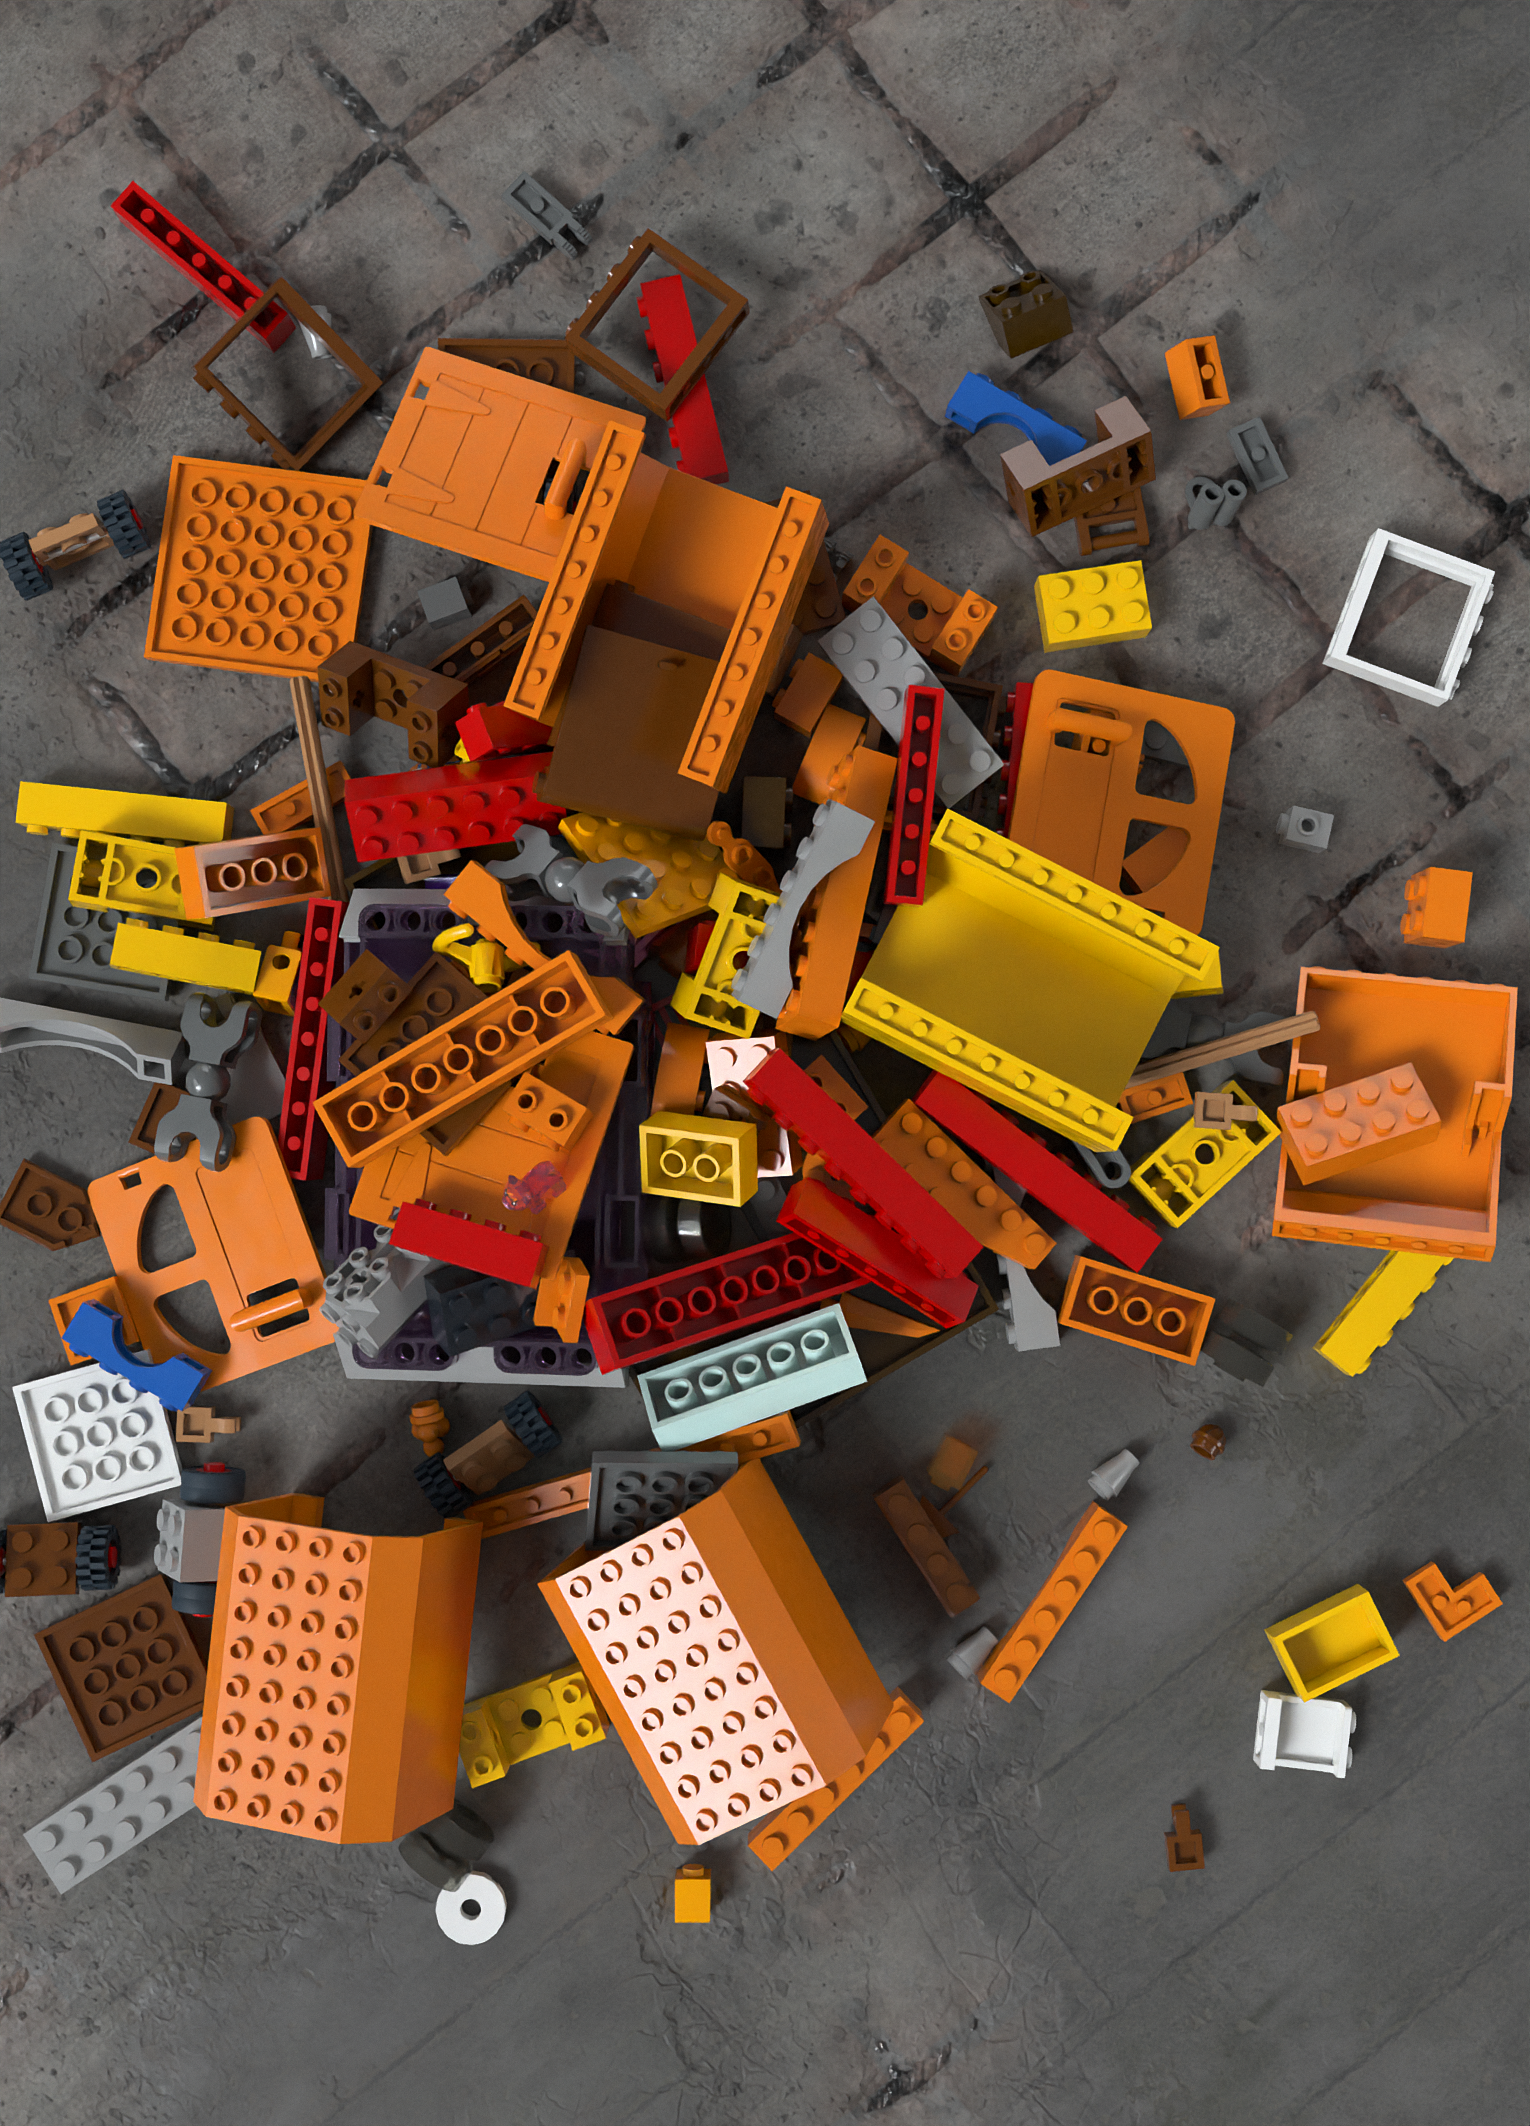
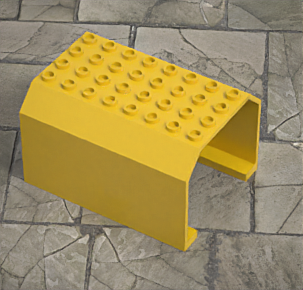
M947 808L929 843L923 905L919 908L897 907L872 958L840 1017V1021L1095 1152L1117 1151L1134 1118L1115 1107L1168 1002L1185 975L1198 982L1204 980L1220 947Z

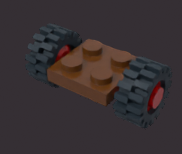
M79 1522L7 1525V1530H0V1594L5 1593V1597L79 1595L80 1588L84 1591L114 1589L118 1583L117 1576H120L121 1570L119 1565H121L122 1559L120 1558L121 1546H119L121 1540L120 1535L118 1536V1529L114 1525L84 1526L81 1529L82 1523Z

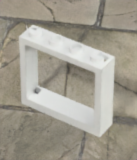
M1378 528L1368 540L1323 664L1437 707L1448 699L1452 700L1454 692L1460 684V680L1456 679L1460 667H1465L1471 655L1472 648L1468 647L1471 636L1477 635L1484 617L1480 615L1482 606L1490 601L1494 593L1492 591L1494 585L1491 582L1495 571ZM1383 554L1472 586L1435 687L1346 655Z

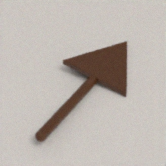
M983 1466L940 1510L922 1495L920 1504L942 1538L960 1533L944 1515L988 1472L989 1468L987 1466Z

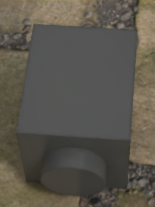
M456 577L417 591L428 622L434 631L472 617L468 607L474 604L468 586H461Z

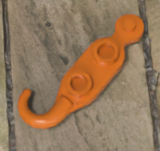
M714 821L709 825L707 839L711 844L723 848L724 862L738 875L739 879L780 894L782 893L777 884L772 866L750 842L742 838H733L731 828L726 822Z

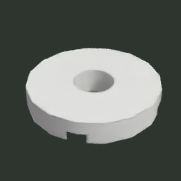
M472 1870L458 1873L445 1884L439 1893L436 1905L438 1924L449 1938L458 1943L475 1945L486 1942L498 1932L504 1922L507 1908L505 1893L499 1883L497 1884L488 1874ZM474 1899L480 1904L481 1912L475 1916L467 1915L462 1909V1903L465 1900Z

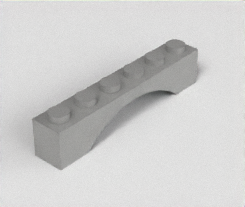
M828 799L826 804H821L813 817L814 829L809 838L805 837L801 841L796 853L799 859L793 871L788 870L780 884L782 893L777 903H772L764 916L766 926L761 936H755L747 952L750 958L744 970L740 968L733 978L731 988L734 990L731 995L738 1001L773 1018H778L793 987L789 969V946L792 929L799 910L811 890L827 873L842 862L859 855L875 823L874 820L831 799Z
M0 998V1053L39 1045L79 1047L98 1052L116 1060L129 1069L138 1079L173 1085L185 1059V1043L182 1032Z
M983 1159L984 1170L991 1171V1179L1020 1207L1026 1191ZM996 1254L999 1275L1005 1274L1006 1288L1001 1289L1002 1304L1004 1310H1010L1011 1323H1006L1008 1344H1014L1018 1352L1060 1346L1056 1311L1042 1299L1034 1288L1024 1266Z

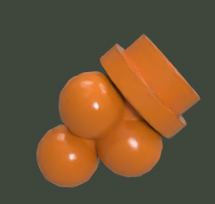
M426 1400L412 1405V1414L409 1417L411 1424H413L411 1431L413 1436L424 1442L423 1451L428 1457L433 1456L437 1452L442 1454L444 1443L438 1437L445 1436L450 1430V1423L445 1417L444 1409L439 1407L438 1400Z

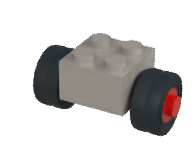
M204 1462V1466L183 1468L180 1486L181 1499H163L162 1509H159L157 1513L160 1543L155 1547L154 1561L159 1571L174 1579L172 1608L176 1611L193 1614L195 1617H212L214 1615L225 1508L218 1504L243 1501L245 1495L244 1485L246 1482L245 1470L227 1467L222 1462Z

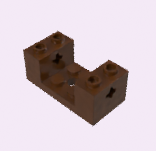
M1126 396L1094 410L1098 444L1049 466L1032 440L1000 454L1008 502L1031 537L1156 480L1151 430Z
M349 641L318 666L322 726L351 736L370 719L377 717L408 729L409 759L436 768L444 766L455 756L456 745L461 739L455 722L467 715L466 710L469 708L468 684ZM401 690L404 691V694H405V696H406L408 699H406V698L404 697V695L402 694V691H401Z
M366 949L318 1004L337 1023L365 1044L413 988Z

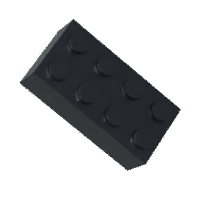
M568 1243L564 1257L575 1258L574 1248ZM456 1265L423 1276L433 1337L449 1357L538 1327L535 1325L533 1318L540 1279L535 1290Z

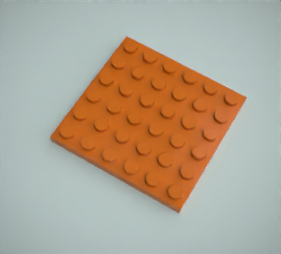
M173 455L144 658L152 661L289 679L297 676H308L310 681L318 682V666L349 641L357 643L373 525L354 519V509L367 480Z

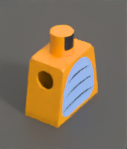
M284 931L281 946L269 945L267 947L253 992V996L264 1011L294 1017L302 958L301 950L304 942V935L300 933Z

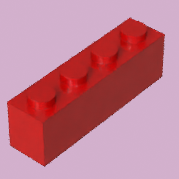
M505 701L491 707H487L486 703L471 706L466 710L467 715L455 722L470 762L554 750V747L547 745L553 727L504 707Z
M419 1198L415 1199L414 1204L402 1202L389 1241L390 1245L528 1288L537 1289L550 1248L540 1243L542 1236L525 1230H520L519 1236L505 1232L507 1225L485 1219L484 1225L470 1222L471 1214L455 1209H450L449 1215L435 1211L437 1204Z

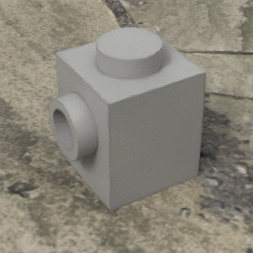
M1293 805L1286 810L1285 814L1281 813L1278 819L1276 833L1281 834L1278 844L1315 853L1322 852L1327 849L1334 815Z

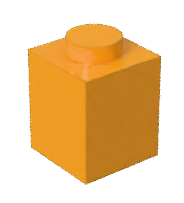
M687 1864L683 1866V1869H676L675 1923H710L711 1869H704V1866L700 1864Z

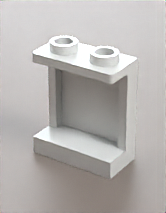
M1261 1690L1253 1760L1260 1769L1274 1770L1275 1766L1330 1772L1338 1778H1345L1346 1768L1349 1769L1352 1764V1749L1348 1745L1350 1733H1354L1356 1728V1714L1352 1712V1707L1344 1700L1315 1697L1304 1703L1296 1694Z

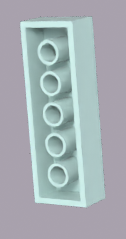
M839 1303L637 1375L651 1428L662 1452L679 1450L867 1382Z

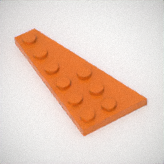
M904 1099L871 1136L979 1243L993 1250V1252L1028 1269H1035L1057 1244L910 1099Z

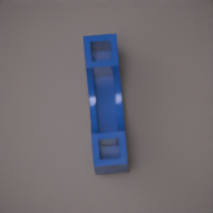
M970 371L967 372L946 409V418L973 434L985 426L996 423L1009 424L1018 428L1027 436L1029 441H1033L1049 466L1083 451L1087 442L1076 428L1069 425L1063 427L1053 421V417L1047 411L1041 408H1035L1034 410L1024 404L1023 399L1018 394L1009 390L1006 392L994 386V382L989 377L981 373L975 375Z
M95 1299L81 1304L61 1338L70 1343V1350L83 1357L90 1355L100 1362L99 1367L112 1375H118L119 1373L128 1378L131 1387L142 1393H148L149 1391L160 1398L159 1403L169 1410L178 1411L179 1409L183 1411L192 1406L210 1376L211 1369L184 1353L173 1356L165 1363L145 1362L132 1354L125 1344L122 1333L123 1316Z

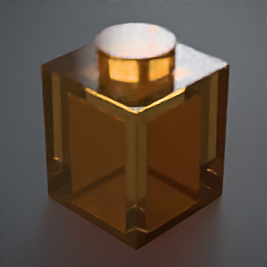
M944 1432L926 1469L927 1473L933 1476L930 1482L947 1491L950 1490L951 1486L960 1490L978 1454L977 1449Z

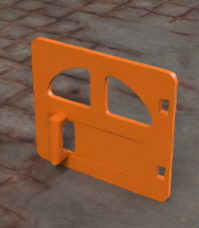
M1050 669L1042 671L1036 676L1033 684L1007 839L1146 910L1162 913V918L1198 935L1202 930L1235 726L1234 715L1227 708ZM1065 703L1110 713L1114 719L1060 708V705ZM1148 721H1155L1165 727L1181 746L1189 763L1194 782L1195 799L1191 804L1137 793L1135 785L1145 725ZM1068 731L1109 740L1107 756H1101L1059 747L1054 742L1055 733ZM1134 819L1183 830L1187 834L1188 842L1182 856L1171 872L1160 883L1144 893L1128 896L1123 894L1119 888L1130 820Z
M262 1116L251 1117L232 1125L236 1134L235 1147L229 1166L221 1172L210 1171L201 1164L199 1159L200 1142L196 1139L189 1143L184 1157L179 1161L164 1162L159 1160L157 1156H153L92 1181L87 1190L90 1204L143 1349H150L153 1363L155 1364L165 1363L173 1356L184 1353L211 1369L212 1372L200 1392L335 1342L333 1333H336L339 1329L336 1324L327 1320L319 1311V1308L325 1303L326 1290L323 1288V1282L327 1275L272 1125L268 1119ZM139 1172L142 1184L128 1189L124 1178ZM168 1184L175 1190L196 1247V1254L189 1259L158 1271L148 1272L143 1267L141 1255L143 1223L153 1197L164 1185ZM291 1278L296 1279L299 1286L298 1289L251 1306L249 1301L251 1293ZM206 1280L210 1285L231 1343L230 1351L227 1354L212 1353L187 1341L162 1315L158 1308L159 1298L166 1293L192 1283ZM307 1308L309 1313L308 1321L269 1336L261 1334L260 1325Z

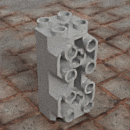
M400 1208L394 1211L391 1219L397 1220ZM378 1225L374 1230V1237L377 1240L375 1249L369 1251L365 1247L355 1249L351 1252L348 1259L324 1280L323 1288L326 1290L325 1303L319 1308V1311L327 1320L340 1328L336 1333L344 1343L350 1347L357 1344L371 1358L375 1355L377 1356L428 1303L423 1276L454 1266L450 1263L390 1245L389 1241L393 1229Z

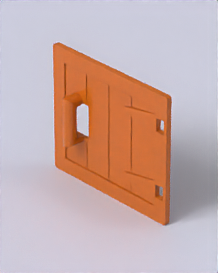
M425 347L354 509V519L549 582L574 516L573 514L566 513L567 501L580 469L590 472L609 420L643 432L646 425V417L450 353ZM420 384L429 388L425 400L414 398ZM552 461H558L560 464L544 505L538 504L536 501ZM382 470L392 474L387 488L376 485Z
M591 1031L547 1057L545 1063L539 1062L525 1070L527 1073L585 1106L593 1113L592 1118L571 1152L563 1147H560L556 1152L538 1141L541 1137L540 1133L529 1128L527 1133H524L508 1123L511 1116L503 1111L502 1108L514 1090V1087L510 1086L447 1157L419 1133L365 1165L349 1208V1214L394 1229L396 1220L391 1219L396 1207L401 1208L403 1201L414 1204L415 1199L419 1198L437 1204L435 1210L437 1212L449 1215L450 1209H455L471 1214L470 1222L484 1225L485 1219L507 1225L505 1232L519 1236L520 1230L532 1232L542 1236L540 1243L550 1247L540 1277L554 1281L563 1260L634 1051V1046L629 1042ZM522 1072L521 1075L518 1077L519 1079H521L524 1072ZM508 1188L507 1192L513 1194L510 1196L512 1199L517 1198L519 1200L516 1202L517 1206H512V1200L508 1196L505 1197V1189Z

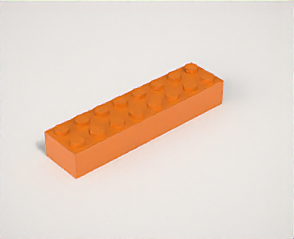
M858 745L848 755L845 754L836 766L833 765L828 773L826 784L830 786L828 798L826 797L822 804H826L827 800L831 799L874 820L875 823L859 855L842 862L827 873L811 890L797 915L800 917L798 929L794 930L789 949L793 950L791 962H789L793 987L778 1016L775 1028L777 1030L816 1041L839 1027L898 758Z
M568 950L314 1101L313 1105L348 1168H362L610 1021L613 1017L577 954Z

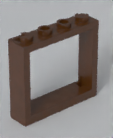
M648 228L642 237L637 236L631 242L628 248V255L621 264L617 263L612 267L607 276V283L601 291L596 290L590 296L586 304L587 309L579 319H573L565 332V341L568 350L668 422L749 315V301ZM652 252L727 305L660 394L586 341L587 337Z
M282 276L277 278L191 367L197 373L193 377L197 384L207 393L213 389L222 399L219 405L234 420L239 416L248 425L245 429L248 435L259 445L265 442L274 451L271 455L273 460L284 470L290 467L293 471H298L383 383ZM276 297L361 384L295 454L208 369L218 356Z
M933 672L948 693L988 701L981 735L990 747L997 751L1001 730H996L995 725L997 716H1004L1007 697L1001 696L1003 685ZM872 712L870 714L864 747L878 751L882 725ZM992 775L970 791L967 811L949 809L975 823L978 817L984 818L988 798L982 797L984 783H991ZM889 796L887 809L893 810L894 797ZM933 805L932 818L942 820L947 808Z

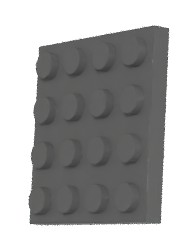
M52 843L29 979L168 1001L171 979L114 969L110 966V960L118 922L126 924L127 918L149 922V929L162 931L163 925L181 928V925L178 924L177 920L109 908L107 913L73 907L68 900L77 846ZM144 869L138 873L136 881L143 888H151L157 882V874L153 870Z
M649 1450L593 1451L585 1531V1551H610L680 1515L715 1493L737 1471L738 1453L724 1451L688 1452L684 1450L676 1452Z

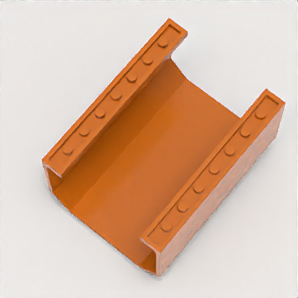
M609 420L503 706L551 727L554 726L575 669L586 624H592L606 584L614 585L616 579L635 586L634 593L731 630L678 771L680 775L704 783L727 794L829 526V521L821 499L787 486L779 506L776 508L670 468L641 453L646 439L644 432Z
M759 1458L738 1464L737 1471L715 1493L680 1515L610 1551H585V1542L582 1543L538 1583L542 1594L678 1844L700 1845L825 1787L867 1756L894 1707L889 1694Z
M289 1493L226 1506L193 1802L209 1818L336 1844L392 1842L452 1810L483 1522L448 1517L444 1520L443 1530L419 1537L371 1536L321 1528L325 1497Z

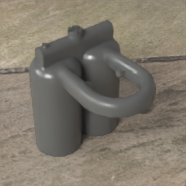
M1205 477L1191 479L1185 488V497L1191 509L1188 515V528L1203 530L1212 525L1226 526L1230 524L1246 496L1247 490L1245 485L1238 480H1229L1221 488ZM1203 485L1197 498H1195L1192 491L1193 487Z

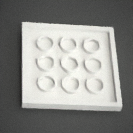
M150 1349L132 1353L145 1362L153 1363ZM99 1363L12 1387L48 1522L181 1485L182 1465L167 1409L159 1403V1397L149 1391L148 1393L137 1391L129 1385L130 1380L119 1373L118 1375H112L99 1367Z

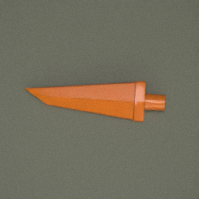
M848 1292L842 1293L840 1301L828 1298L822 1300L820 1306L821 1310L839 1303L847 1326L850 1328L916 1338L941 1331L853 1296Z

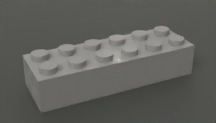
M874 596L818 640L819 646L898 747L900 744L904 694L908 685L944 688ZM945 689L934 793L945 807L949 809L1000 769L1004 763Z
M203 1713L36 1822L23 1834L60 1894H63L196 1806L193 1798Z

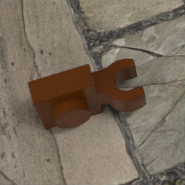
M1185 1803L1171 1804L1175 1831L1164 1832L1169 1871L1205 1869L1202 1833L1199 1829L1191 1830L1189 1810L1186 1809Z

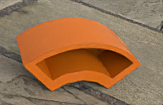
M828 703L792 787L793 794L819 805L822 804L826 797L828 798L830 786L826 784L828 773L833 765L836 766L845 754L848 755L858 745L863 747L867 735L862 732L866 722L865 718Z
M668 1022L650 1117L657 1111L693 1116L695 1111L702 1112L706 1091L699 1089L704 1064H709L706 1041L709 1039L710 1029Z

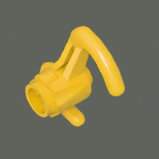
M470 923L454 926L443 931L435 938L432 944L435 952L447 956L469 970V981L484 994L495 993L501 990L504 984L505 972L516 971L528 966L526 962L520 966L511 958L505 956L503 946L497 944V941L492 943L488 939H480L470 947L454 942L472 936L474 927ZM532 942L539 950H541L539 943Z

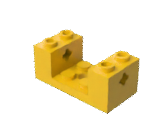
M80 831L68 900L73 907L107 913L109 908L173 919L177 920L181 926L209 931L214 930L216 916L186 919L174 849L176 847ZM144 869L153 870L157 874L156 884L151 888L139 886L136 878L140 871Z
M720 872L708 906L717 911L719 916L696 976L682 972L670 1003L671 1007L684 1018L750 1039L760 1011L738 1001L731 995L734 990L731 988V984L739 970L733 967V957L740 951L748 952L755 936H761L766 926L764 916L772 903H777L781 895L780 893Z
M1234 1080L1222 1082L1211 1092L1233 1094L1232 1105L1257 1106ZM1259 1107L1257 1121L1231 1120V1130L1193 1128V1115L1154 1152H1146L1130 1167L1131 1175L1127 1182L1169 1227L1178 1228L1281 1133ZM1203 1143L1211 1146L1214 1152L1213 1159L1208 1164H1201L1195 1157L1197 1147Z
M580 1662L464 1704L459 1753L471 1787L475 1788L506 1776L510 1765L568 1743H570L572 1751L606 1739L610 1724L602 1702ZM528 1709L537 1710L542 1717V1722L536 1727H530L524 1723L522 1714Z

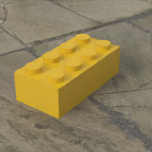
M127 918L126 924L118 922L110 960L111 968L237 993L253 994L262 952L254 950L255 943L234 939L233 945L219 943L220 936L201 932L198 933V938L184 936V929L163 925L162 931L149 929V922Z

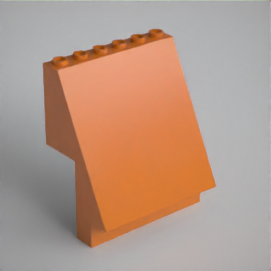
M1320 966L1301 967L1295 1016L1315 1011L1320 1022V1029L1316 1032L1293 1038L1286 1104L1412 1063L1442 1122L1437 1141L1304 1186L1283 1142H1281L1272 1236L1491 1262L1496 1247L1502 1130L1512 1099L1518 987H1508L1499 983L1490 985L1477 984L1465 980H1435L1425 976L1414 978L1397 976L1392 973L1372 974L1362 973L1358 970H1331Z

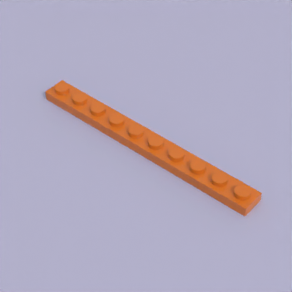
M790 1410L676 1451L737 1452L738 1464L799 1447L801 1439ZM660 1447L649 1450L662 1452ZM591 1467L475 1501L473 1505L463 1511L464 1516L468 1520L483 1522L481 1539L586 1509L588 1508Z

